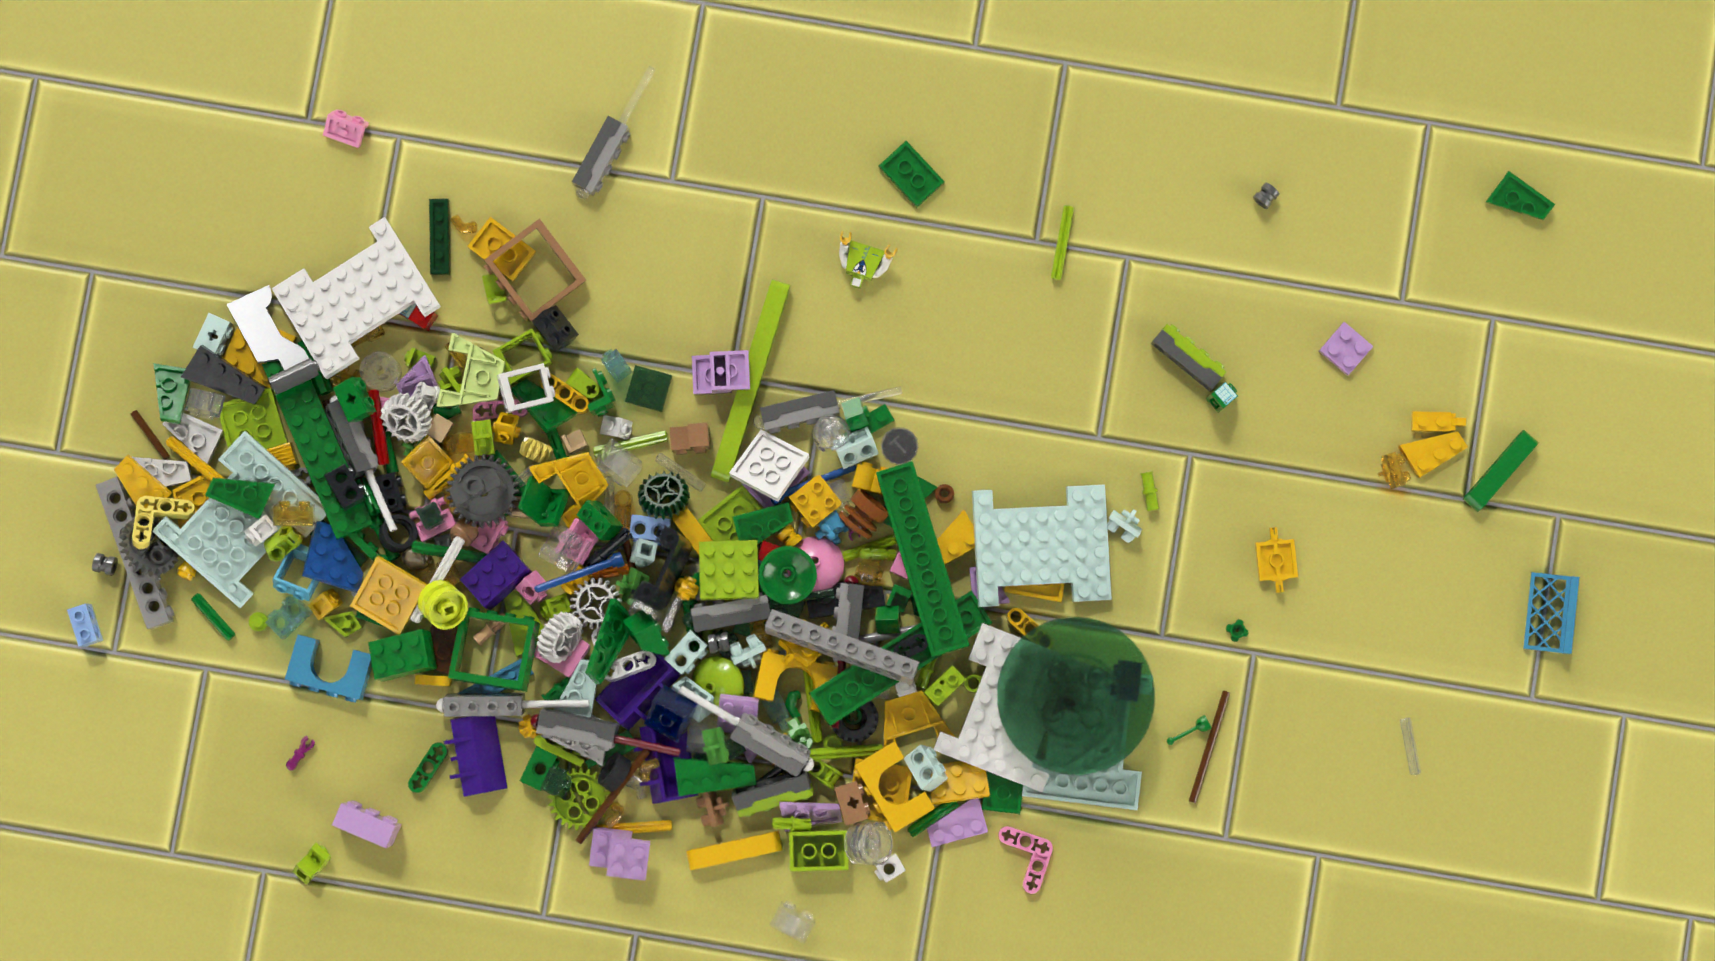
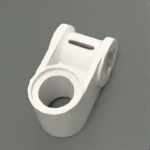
M419 382L412 396L415 395L417 400L421 399L423 405L427 404L426 410L431 411L434 404L438 401L440 387H431L424 382Z

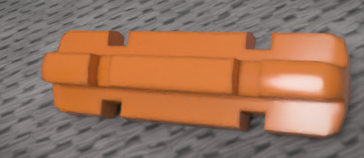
M626 563L625 566L620 568H613L611 566L592 573V577L598 580L602 577L610 578L619 576V574H629V566Z

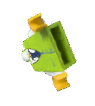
M841 231L839 257L842 267L846 269V273L853 275L850 286L860 289L863 279L872 281L873 278H878L888 270L892 257L898 251L897 248L892 253L888 249L890 247L889 244L885 251L852 241L851 232L849 237L845 238L843 237V231Z

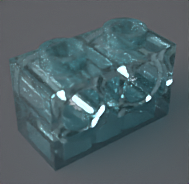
M610 349L602 355L604 357L601 359L602 363L617 383L633 372L617 349L614 351Z
M288 596L281 603L283 606L278 611L276 609L267 616L269 619L265 622L281 639H286L313 613L302 600H298L294 596ZM294 604H297L299 606V612L293 615L291 612V607ZM282 617L285 620V625L279 628L277 620Z

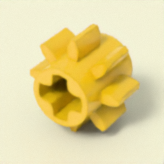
M690 576L679 578L674 587V590L678 592L677 597L683 600L694 598L699 590L698 585L695 584L697 580Z
M529 714L523 716V720L518 722L520 724L519 732L524 738L531 737L533 739L538 736V733H536V729L530 723L532 716Z

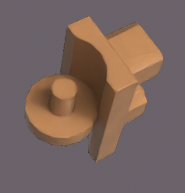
M715 791L702 793V796L696 798L698 808H707L708 814L701 816L703 826L711 825L715 827L724 824L722 816L726 815L725 807L730 806L729 802L723 803L722 797H717Z

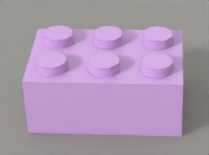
M354 800L341 803L333 821V826L384 848L393 846L402 825L397 823L398 819L389 815L383 817L379 815L380 811L373 808L364 809L362 808L363 804Z

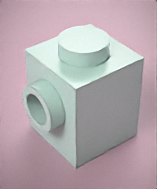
M639 538L633 543L630 562L635 563L638 567L649 566L654 562L658 543Z

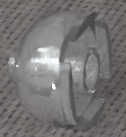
M837 415L822 416L813 426L812 431L814 443L820 451H825L828 448H831V451L844 446L850 440L848 436L852 435L846 421Z

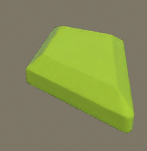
M353 611L324 617V620L344 637H348L362 628Z

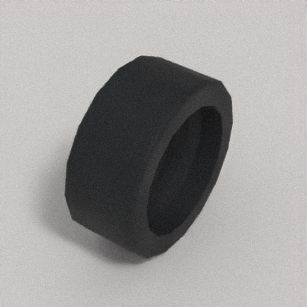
M391 515L394 523L401 524L407 529L409 538L403 544L392 541L388 536V526L386 521H384L379 529L380 542L385 549L391 552H405L406 549L411 547L413 541L417 539L418 530L416 524L406 515Z
M619 753L613 754L603 766L598 777V784L610 792L615 791L628 775L631 761Z

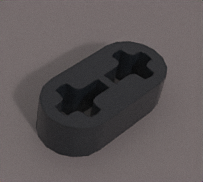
M916 634L894 646L893 653L897 654L899 651L898 647L902 649L908 647L909 650L904 653L905 657L910 658L927 648L926 636ZM915 638L923 640L922 648L919 646L912 648L911 644L916 642Z

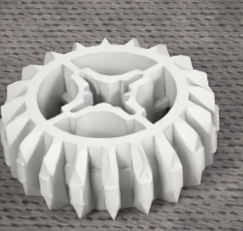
M399 393L391 396L384 403L380 418L384 420L382 425L387 426L386 431L392 433L391 437L396 436L398 441L403 439L405 443L409 441L414 443L422 440L429 433L428 431L432 426L430 423L432 417L429 416L431 411L426 410L427 404L423 405L421 399L417 400L415 395L410 397L408 393L404 395Z
M591 578V584L586 580L584 581V588L580 584L577 585L581 591H574L577 598L571 597L570 600L576 602V605H570V608L577 609L572 615H580L578 619L580 621L584 620L583 627H586L589 622L590 629L594 628V624L597 625V629L601 628V623L605 616L603 611L604 604L611 598L616 599V596L620 595L619 591L612 592L616 588L615 585L608 588L610 581L607 580L603 585L602 578L598 579V583H596L595 578ZM592 588H602L608 592V595L597 597ZM585 592H588L589 602L581 607V599ZM593 597L598 601L601 600L599 609L589 607L593 603ZM594 610L600 619H589L584 615V612Z
M560 612L555 614L553 619L549 618V622L544 624L545 627L543 630H540L541 635L538 636L539 641L536 644L538 646L537 651L540 652L542 658L552 663L566 661L567 657L571 656L572 652L575 651L579 641L582 639L581 634L583 633V625L576 616L571 613Z

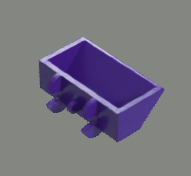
M653 653L656 657V663L652 668L618 681L610 682L595 698L627 730H630L640 718L649 723L651 719L645 713L653 705L656 707L659 705L657 700L665 692L671 696L672 691L669 688L681 676L661 654ZM646 655L645 660L642 661L647 664L650 657ZM630 661L624 667L625 671H630L633 668V662Z
M468 716L450 720L454 739L443 742L444 745L455 744L456 757H451L450 760L458 761L460 774L450 775V779H461L463 796L507 789L495 716Z
M685 719L639 727L642 741L681 749L679 757L682 759L692 758ZM638 747L633 748L634 752L643 750L642 748ZM649 750L650 753L645 759V764H642V768L647 769L648 781L640 782L639 784L640 787L649 785L652 804L699 796V794L679 796L674 757L678 756Z

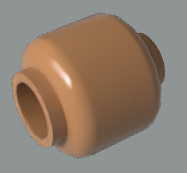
M465 519L458 520L450 530L451 541L456 536L465 540L462 547L471 545L479 534L477 526L473 527L472 521L466 524Z

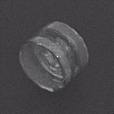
M856 822L846 832L844 840L845 852L849 860L856 865H883L888 861L893 849L891 831L882 822Z

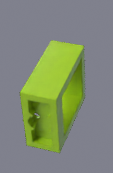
M532 328L492 351L496 357L506 362L504 373L513 371L504 353L533 338L545 359L542 362L544 366L548 367L553 364L551 361L553 355L549 348L544 349L541 343L544 339L539 331L535 333ZM539 370L521 374L517 377H509L508 380L514 386L536 374Z
M952 665L923 693L935 706H939L966 679Z

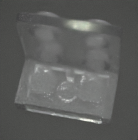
M559 524L558 527L551 529L550 535L542 545L538 556L563 571L572 573L576 571L592 542Z

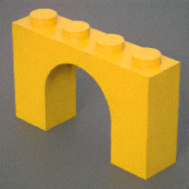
M767 649V652L763 651L761 655L753 698L772 702L777 680L780 674L787 669L798 668L805 671L812 679L814 690L835 677L838 667H835V663L824 661V664L816 663V660L807 667L795 659L788 663V665H785L781 661L785 657L784 655L778 654L779 651ZM811 698L809 710L821 713Z
M895 741L855 764L856 769L853 771L858 780H864L866 786L863 788L869 797L873 795L876 801L873 805L879 814L883 812L886 817L884 823L888 830L893 829L894 832H897L935 808L925 791L901 804L891 803L881 795L879 791L881 774L890 766L904 759Z

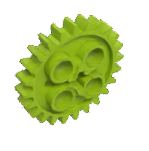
M580 767L579 772L572 768V774L565 770V777L558 775L560 781H553L556 787L549 788L553 795L548 796V798L553 799V802L549 803L548 806H554L555 809L550 813L558 814L555 820L561 818V825L567 822L568 829H571L573 825H575L577 831L580 825L584 829L605 801L606 795L610 794V791H605V788L598 784V772L591 775L590 768L586 773H584L583 767ZM585 780L589 783L587 791H582L579 788L580 781ZM571 783L575 784L578 795L584 796L582 803L588 811L587 815L584 813L581 803L575 801L577 795ZM564 789L571 791V798L569 800H565L562 797ZM589 798L597 800L596 808L592 809L588 806ZM573 806L578 807L580 810L578 817H573L570 814V809Z

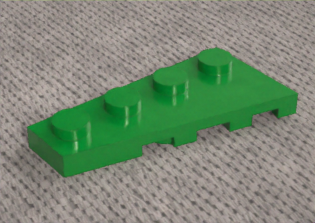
M614 598L610 599L585 671L595 684H602L629 637L623 620L630 617L631 614Z
M674 757L679 796L756 785L753 764L724 762L709 765V761Z

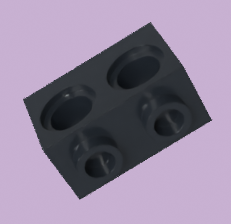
M343 464L324 475L344 512L365 501L364 494L366 492L361 483L357 485L355 482L356 474L351 467L347 468L346 464ZM344 474L347 476V480L340 483L336 480L337 476ZM349 491H355L357 496L354 499H348L346 494Z

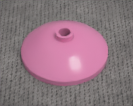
M816 536L802 539L794 546L804 550L812 559L816 558L819 560L815 564L817 579L811 593L825 592L839 582L844 571V558L836 544L829 539L823 537L818 539Z

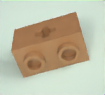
M857 781L834 788L846 826L868 819L867 814L871 813L868 803H863L861 797L865 795L862 784H857ZM851 797L859 801V803H856V808L847 804L850 802Z

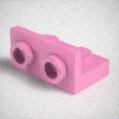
M334 110L327 116L323 136L359 148L365 128L368 127L369 122L364 121V118L359 116L352 117L346 115L345 111Z
M499 518V525L492 521V527H488L486 522L484 528H481L479 525V534L470 546L488 554L499 544L500 537H504L509 529V526H507L508 521Z

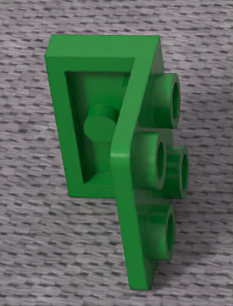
M594 368L592 371L605 397L587 406L593 416L598 415V417L609 413V409L615 407L613 402L616 399L610 388L606 389L605 385L608 382L602 371L598 372Z
M530 476L518 508L541 527H558L570 493L566 489H551L543 482L538 483L534 476Z

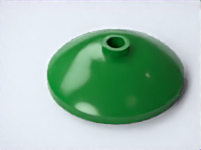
M781 546L775 548L761 562L759 568L761 588L769 598L778 603L793 604L800 602L812 592L816 584L817 571L814 561L804 550L798 547ZM785 570H789L791 572V575L789 577L784 576L783 573Z

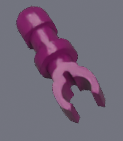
M307 735L302 738L299 749L294 751V756L286 763L288 770H294L298 766L300 759L306 756L305 752L314 747L315 741L313 739L310 744L305 745L309 739Z

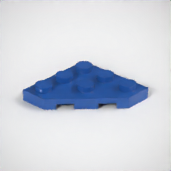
M316 521L302 576L357 593L363 578L361 568L343 538L336 539L331 525Z

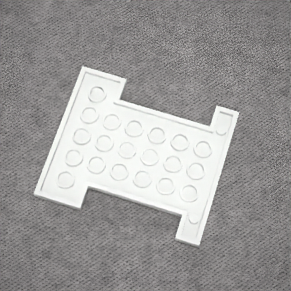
M385 217L369 226L377 242L313 282L307 271L303 268L272 288L326 379H329L360 359L351 345L353 342L416 303L424 317L441 307Z
M982 623L968 658L971 661L986 666L959 738L940 731L933 750L1043 792L1049 773L1031 767L1058 696L1062 695L1078 701L1091 665Z

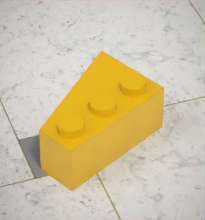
M965 510L959 514L937 539L945 565L975 549L974 526Z

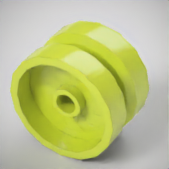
M437 580L426 585L421 591L418 598V609L436 628L446 630L454 628L462 622L468 611V601L465 595L450 582Z

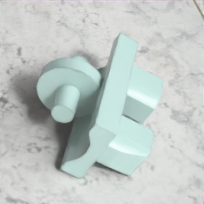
M1124 509L1121 514L1113 510L1110 514L1107 529L1115 533L1119 526L1124 528L1125 532L1121 538L1127 543H1130L1135 537L1138 538L1142 531L1137 526L1140 520L1134 516L1137 512L1133 509L1129 513Z
M752 634L746 638L749 647L742 649L739 642L729 645L732 654L730 657L734 665L742 662L744 667L750 664L753 669L757 667L755 662L761 659L759 653L765 651L766 648L762 641L755 634Z

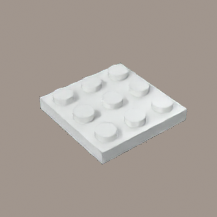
M760 430L729 474L730 477L778 502L810 457L808 453Z

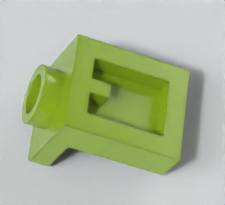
M412 347L410 351H407L404 361L407 367L412 368L422 356L426 355L432 369L436 356Z
M566 593L540 603V613L546 621H549V618L553 619L554 615L560 612L569 613L573 611L570 608V602Z

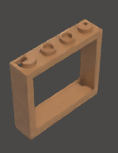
M540 218L484 260L486 263L484 267L490 275L494 273L497 277L495 282L501 290H507L510 294L507 298L513 305L517 304L520 307L521 311L519 313L525 321L529 319L532 322L542 311L552 307L586 281ZM537 229L576 281L532 313L493 261Z

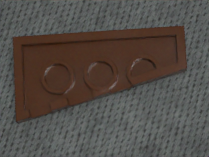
M431 624L429 631H431L437 669L434 670L449 674L458 625L454 628L443 630Z

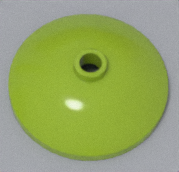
M722 656L708 657L702 660L693 672L692 681L714 697L713 704L719 707L720 694L743 696L744 680L739 668L728 658Z

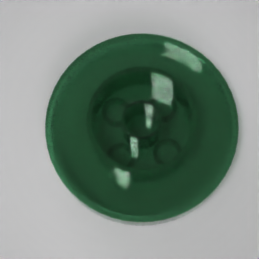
M1088 617L1057 618L1030 630L1008 653L998 679V712L1005 732L1011 742L1025 757L1035 764L1061 774L1086 775L1103 771L1116 765L1131 754L1139 745L1149 728L1154 712V681L1150 667L1140 649L1128 636L1117 628Z

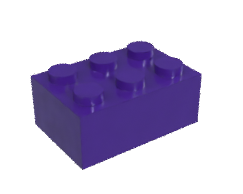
M501 541L460 580L483 607L492 610L527 575L532 573V570L505 541Z

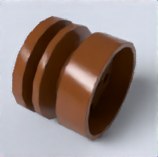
M858 489L851 497L852 502L856 506L852 507L846 504L844 508L847 512L841 510L838 515L853 532L870 539L873 535L869 529L874 532L878 530L873 521L882 524L889 514L879 501L864 490Z

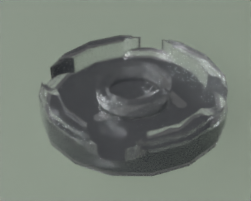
M896 427L887 431L882 437L880 445L884 458L895 465L912 461L917 455L919 448L918 439L915 434L904 427Z

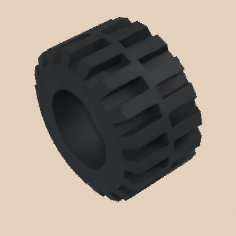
M871 700L859 707L865 712V724L856 730L849 729L845 726L842 718L839 722V728H832L837 736L845 741L861 742L868 739L875 732L879 716L877 708Z

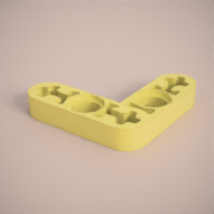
M141 497L137 502L132 534V544L134 547L145 549L149 546L154 517L164 518L167 516L173 519H190L195 513L193 502L163 497ZM145 503L149 504L148 508H144ZM167 504L171 506V509L163 511L160 507ZM184 507L188 508L187 512H183ZM146 519L149 521V524L141 526L138 521ZM140 532H144L143 542H139Z

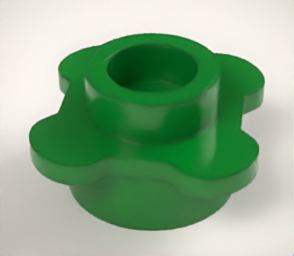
M1241 619L1236 620L1232 625L1228 624L1226 626V631L1230 633L1231 640L1237 642L1241 637H1247L1249 634Z

